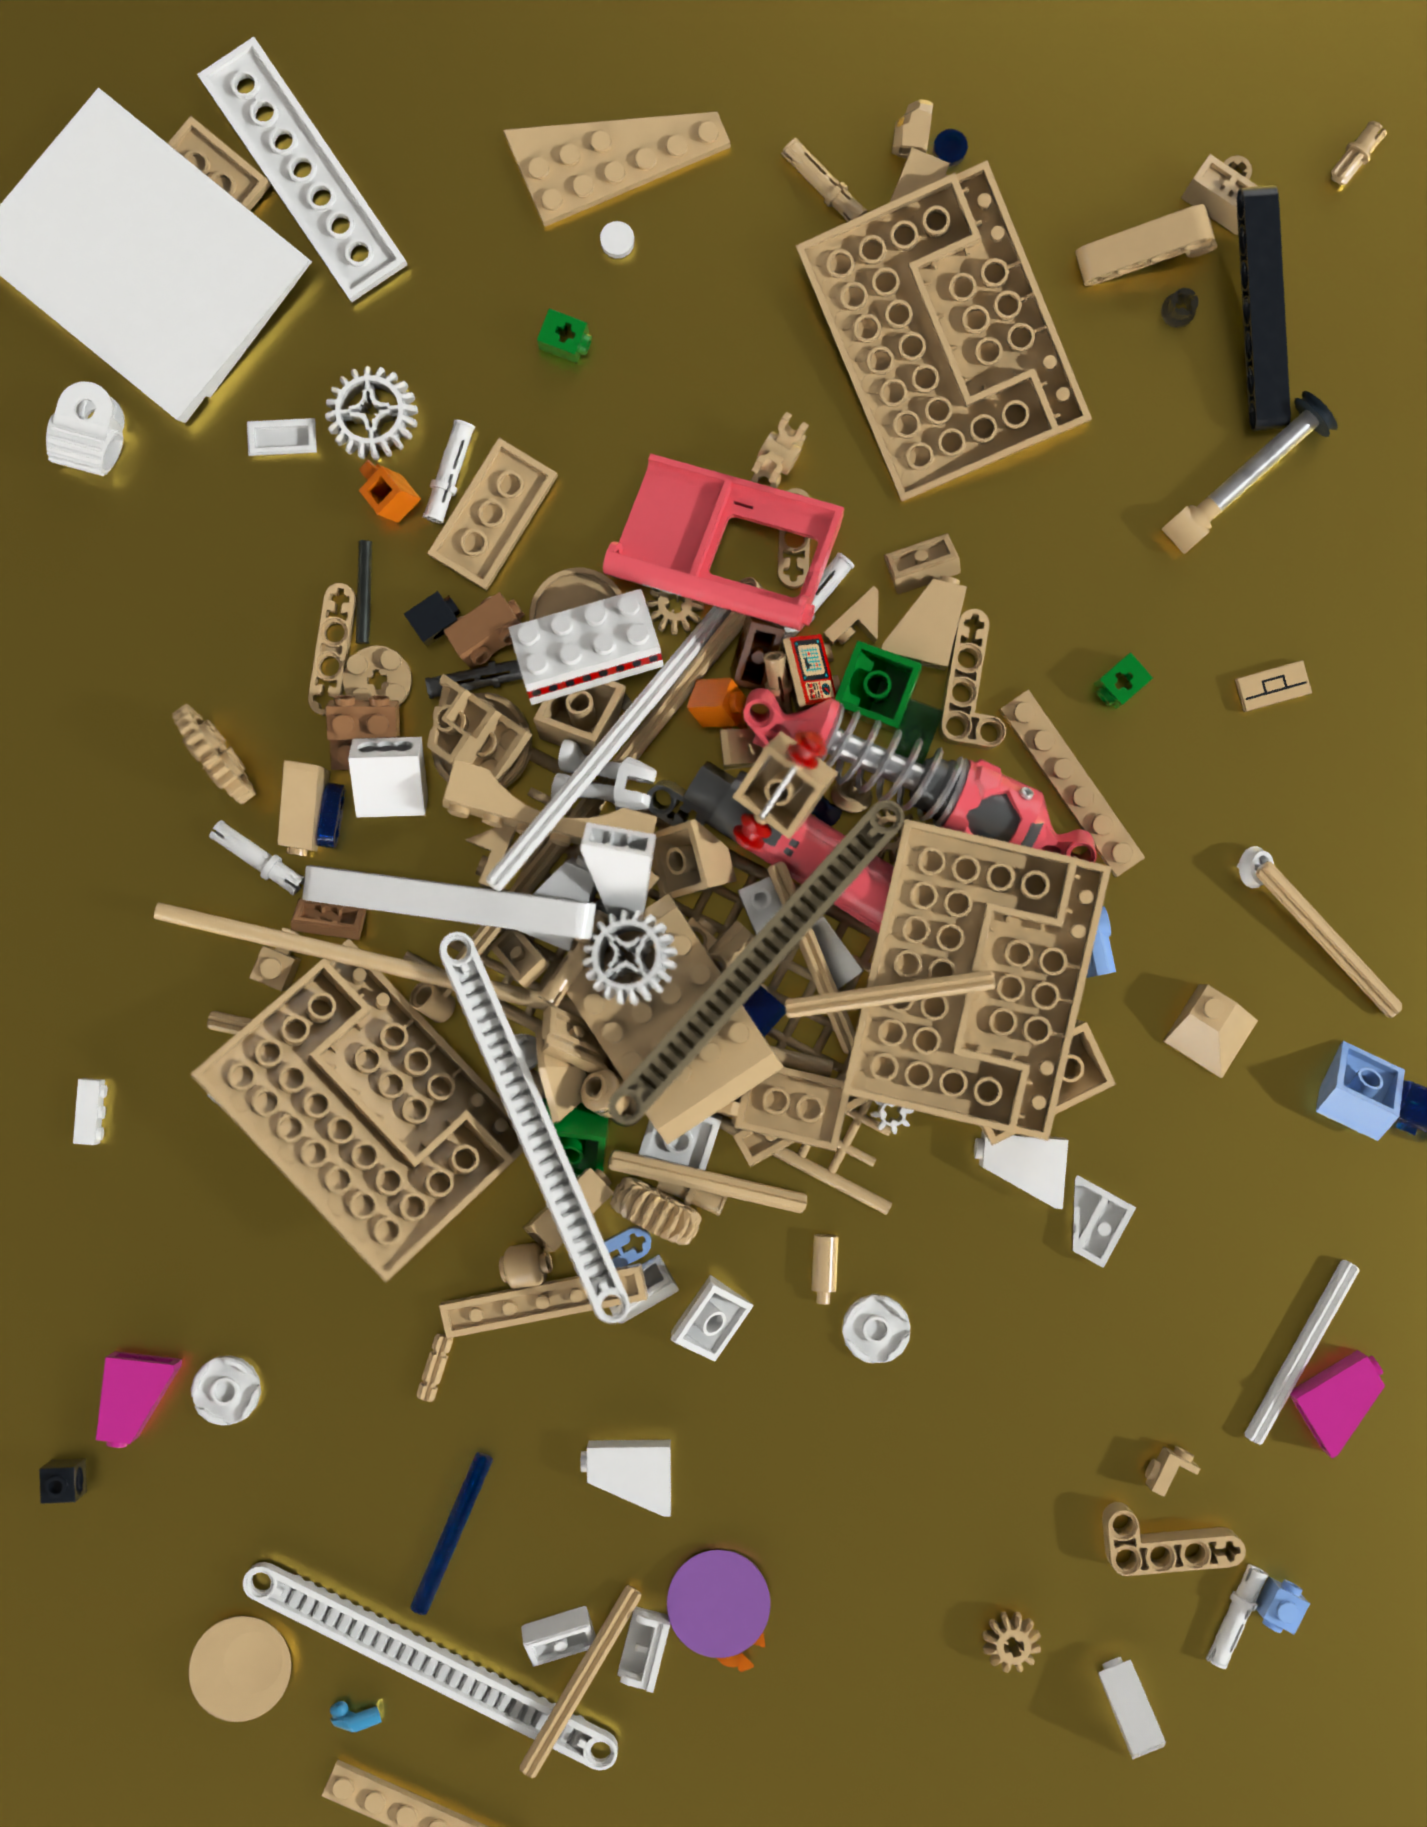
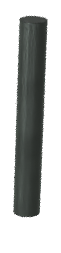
M360 540L358 547L356 643L369 644L372 541Z

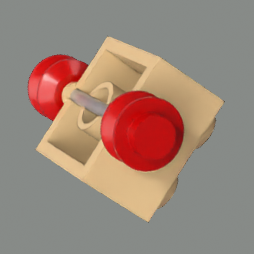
M781 731L766 745L732 797L753 812L744 813L741 816L742 824H738L733 828L736 842L744 849H762L764 846L763 838H769L772 835L770 826L790 839L804 824L838 774L837 771L816 757H823L827 753L824 740L813 731H799L795 734V742Z

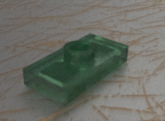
M910 699L900 726L902 736L894 753L908 758L915 741L921 738L923 745L915 762L922 765L926 759L943 710Z

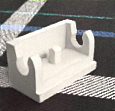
M635 1607L617 1676L621 1677V1683L653 1693L670 1628L668 1614Z

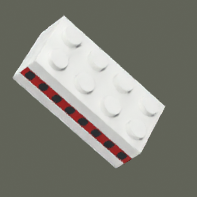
M642 589L508 627L531 705L664 667L660 645Z

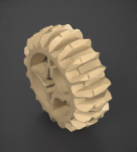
M623 1177L612 1194L613 1197L610 1204L617 1213L641 1228L672 1243L689 1245L699 1230L702 1218L695 1209L684 1204L680 1199L662 1190H657L651 1184L637 1180L634 1177Z

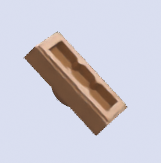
M299 898L291 920V930L359 940L366 919V909L312 902Z

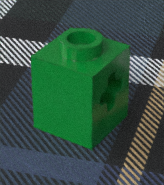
M549 308L538 335L537 343L540 350L578 363L581 354L586 356L591 345L592 336L588 335L589 328L587 322ZM567 332L572 333L573 339L567 338L565 343L561 342L560 336H566Z
M1130 652L1094 684L1098 688L1096 691L1098 697L1107 706L1113 705L1117 709L1151 681L1153 677ZM1121 677L1126 678L1127 682L1124 684V687L1117 689L1115 684Z

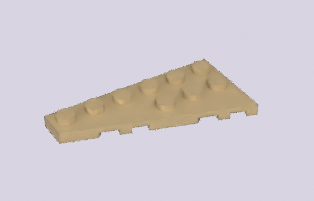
M718 112L503 130L544 227L731 147V142Z

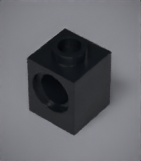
M437 591L408 610L404 615L422 642L428 647L445 635L444 630L458 621L456 615L461 612L450 596L443 599Z
M86 1458L53 1459L39 1469L41 1504L76 1502L87 1493Z

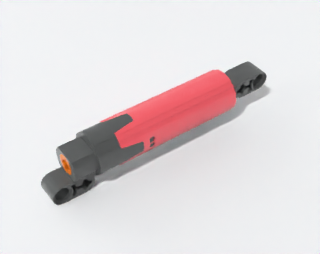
M707 761L701 767L687 790L670 780L657 782L647 792V795L651 796L648 810L672 826L689 821V812L695 810L697 812L696 820L701 825L708 824L736 842L733 828L738 824H742L741 816L744 813H753L732 798L748 773L741 770L735 778ZM658 790H664L669 793L671 797L670 805H662L657 801L656 792ZM682 801L683 804L679 808L680 810L677 813L673 812L672 810ZM810 813L804 824L790 839L770 826L772 835L769 838H763V848L749 851L771 865L784 862L791 878L803 884L844 839L845 835ZM876 856L833 905L879 933L894 866Z

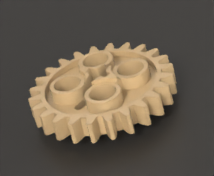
M185 704L175 711L172 717L175 720V724L179 727L180 733L184 736L182 739L197 762L202 761L204 765L202 769L208 773L213 782L220 789L225 788L227 793L240 804H244L255 796L256 791L252 787L253 784L244 772L246 770L244 764L231 746L227 748L225 745L226 739L218 732L209 720L204 721L201 715L197 714L189 704Z

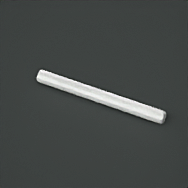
M1342 1260L1247 1427L1245 1436L1252 1442L1259 1445L1263 1444L1358 1275L1359 1268L1351 1262Z

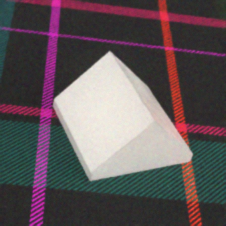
M709 1275L671 1330V1340L715 1362L754 1305L712 1275Z

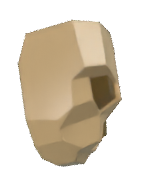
M920 99L908 105L905 115L897 120L895 124L892 154L908 158L912 147L927 153L933 110L932 102Z

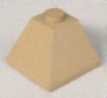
M696 819L653 832L656 835L652 866L654 873L660 877L657 885L661 898L669 893L672 899L737 881L728 847Z
M1199 984L1163 1042L1222 1078L1258 1020L1238 1003L1210 985Z
M542 1026L535 1027L538 1069L552 1122L554 1123L561 1121L582 1102L581 1087L590 1072L542 1053L541 1050L545 1045V1041L542 1040Z

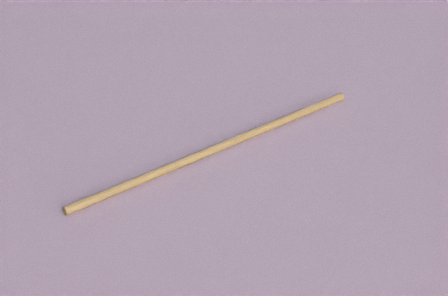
M160 902L157 903L154 919L453 989L445 969ZM490 980L498 1000L545 1010L550 1006L543 1001L544 999L538 997L539 991ZM563 997L557 1008L583 1018L572 1000ZM771 1046L784 1067L826 1077L831 1076L833 1060Z

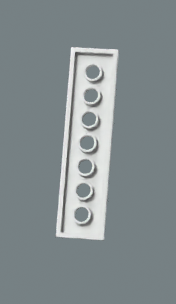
M252 37L197 74L351 303L408 265L255 37ZM248 78L255 81L254 88L249 93L237 91V86L241 80ZM268 106L274 109L270 120L259 121L256 119V113L261 107ZM288 134L292 136L293 141L289 148L282 150L275 147V141L280 135ZM301 162H307L312 165L310 174L303 178L295 176L294 169L296 165ZM326 190L331 193L329 202L322 206L314 204V194L317 191ZM338 218H345L350 221L348 230L342 234L332 231V224ZM365 246L369 249L368 257L364 261L356 262L351 259V252L355 247Z

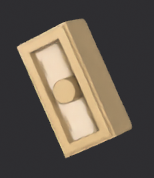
M948 533L884 555L897 594L928 585L933 579L939 580L940 576L951 577L961 572L960 559Z

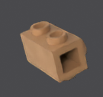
M498 592L496 595L484 599L477 608L467 615L457 618L458 621L446 628L444 633L458 656L472 669L477 665L487 662L491 655L504 646L513 644L508 627L521 624L522 621L520 619L525 615L514 599L508 602Z

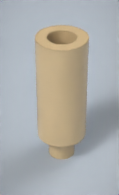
M814 1235L811 1290L817 1292V1304H830L831 1292H836L839 1236Z

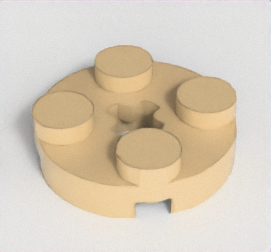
M369 646L349 657L343 674V686L346 695L355 696V700H369L370 696L385 695L389 696L390 700H399L400 707L412 690L413 677L408 663L397 651L385 646ZM376 671H379L381 676L387 677V682H383L381 684L382 689L376 690L373 684H369V678H372Z

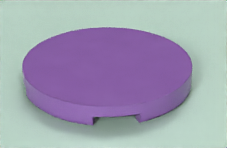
M709 1550L690 1558L676 1572L668 1590L667 1612L675 1634L689 1649L707 1657H731L747 1650L763 1633L770 1615L771 1598L762 1573L748 1558L729 1550Z

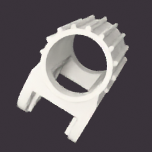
M77 382L67 387L60 395L55 414L51 415L46 432L47 455L49 456L48 460L52 463L100 476L107 475L115 465L123 445L124 413L120 405L101 386L92 382Z

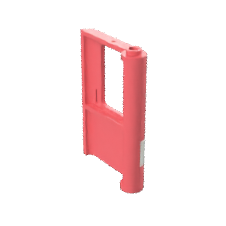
M650 453L646 474L619 542L612 541L606 551L603 573L800 631L804 625L809 626L815 610V606L812 603L843 519L844 507ZM733 517L811 538L818 542L801 592L797 597L785 596L712 575L709 572L729 519Z

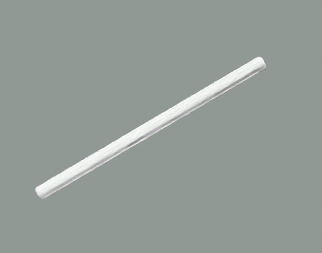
M715 606L711 608L664 664V667L659 670L488 874L486 882L493 889L501 891L680 677L731 611Z

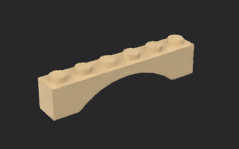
M454 760L442 807L448 808V813L461 818H468L469 814L482 818L484 824L493 827H502L503 824L516 827V832L519 834H523L540 814L541 811L533 809L513 797L499 784L489 769ZM621 808L612 813L591 818L562 817L547 836L550 837V842L557 845L570 846V843L581 846L587 822L653 834L657 817L628 808Z

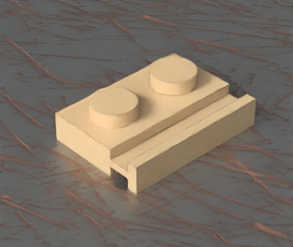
M552 1006L543 1011L542 1040L545 1041V1045L542 1047V1053L590 1073L607 1069V1065H604L607 1054L583 1018Z

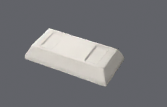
M315 418L247 421L248 456L317 453Z

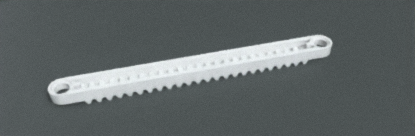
M450 933L444 937L440 944V959L468 1021V1025L473 1032L474 1039L479 1046L480 1053L483 1055L497 1092L506 1108L507 1115L512 1122L518 1140L523 1147L530 1168L546 1200L547 1207L556 1223L563 1244L579 1276L580 1283L585 1290L594 1313L600 1320L607 1323L620 1322L629 1312V1298L472 939L465 933ZM452 941H461L467 948L466 956L460 960L452 959L447 954L448 944ZM608 1295L617 1296L621 1302L619 1312L612 1316L605 1314L601 1306L603 1299Z
M256 1563L244 1576L243 1589L251 1599L534 1740L556 1703H550L545 1697L536 1696L533 1691L524 1690L519 1684H512L507 1678H500L495 1672H488L483 1666H476L471 1660L462 1659L459 1654L450 1653L447 1648L438 1647L435 1642L426 1641L423 1636H416L410 1630H403L400 1625L396 1623L391 1624L386 1618H379L374 1612H367L362 1606H355L350 1600L341 1599L338 1594L329 1593L326 1588L317 1587L314 1582L305 1581L302 1576L293 1575L271 1563ZM260 1572L267 1574L271 1580L270 1588L266 1590L257 1589L253 1584V1575ZM572 1714L552 1749L592 1769L600 1771L610 1768L615 1763L618 1754V1743L610 1732L586 1721L581 1715L576 1716ZM597 1742L606 1743L610 1747V1754L602 1759L596 1758L591 1752L593 1744Z

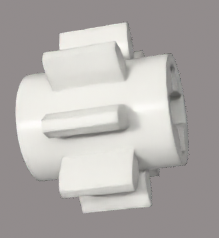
M875 1101L879 1105L878 1111L871 1112L870 1116L881 1119L877 1127L879 1130L884 1129L888 1125L891 1126L892 1133L897 1134L898 1125L910 1126L905 1118L906 1114L912 1113L914 1110L898 1107L899 1118L894 1119L891 1117L887 1121L885 1120L887 1113L884 1111V1108L887 1105L890 1107H894V1105Z

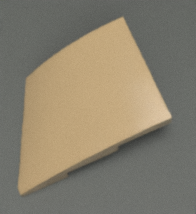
M443 674L439 682L442 686L439 705L434 707V723L429 733L427 747L452 765L454 760L489 769L500 784L532 737V734Z

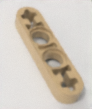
M335 583L325 592L317 637L308 703L314 712L322 716H326V707L322 709V705L316 702L317 696L321 697L324 695L325 686L323 684L318 685V681L322 679L329 683L337 682L336 688L330 685L328 688V696L333 698V700L335 696L343 695V674L350 652L357 596L348 585L343 583ZM340 591H344V595L349 598L348 603L342 604L340 612L343 616L348 615L346 621L339 617H329L330 612L337 614L338 606L332 601L333 596H339ZM340 624L343 626L345 634L341 641L331 642L327 639L326 631L330 625ZM328 657L336 658L339 662V670L332 676H326L321 671V664Z

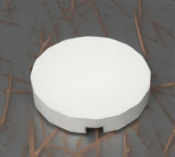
M871 1294L859 1298L850 1305L843 1318L842 1332L846 1346L854 1356L866 1363H885L894 1360L903 1353L910 1339V1322L907 1313L899 1302L886 1295Z
M231 1355L219 1356L205 1363L195 1374L191 1386V1397H193L194 1407L198 1414L208 1422L220 1426L235 1424L246 1419L258 1405L261 1395L260 1378L254 1367L244 1359Z

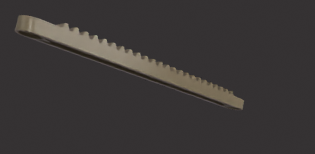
M882 800L871 807L610 1098L608 1106L610 1115L615 1121L626 1125L637 1122L795 948L817 921L821 919L826 911L830 909L835 901L900 830L904 821V814L899 804L891 800ZM889 809L893 811L896 816V822L892 827L883 828L877 823L876 814L880 810ZM625 1096L632 1097L637 1104L636 1112L630 1117L619 1115L616 1109L618 1100Z

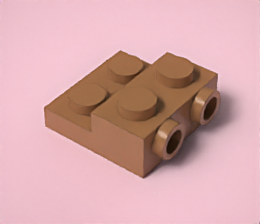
M338 695L334 697V700L328 702L326 705L327 740H330L331 770H350L348 757L352 739L400 737L399 700H390L389 696L385 695L370 696L369 700H355V696Z

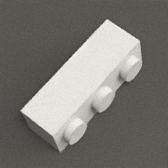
M78 1079L73 1144L97 1145L100 1144V1140H103L104 1128L101 1126L102 1119L105 1118L106 1107L103 1106V1101L108 1091V1087L103 1079Z

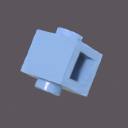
M1269 1576L1256 1601L1258 1603L1256 1610L1263 1618L1262 1623L1277 1633H1281L1284 1629L1295 1634L1310 1605L1301 1594L1303 1589L1286 1579L1281 1583Z

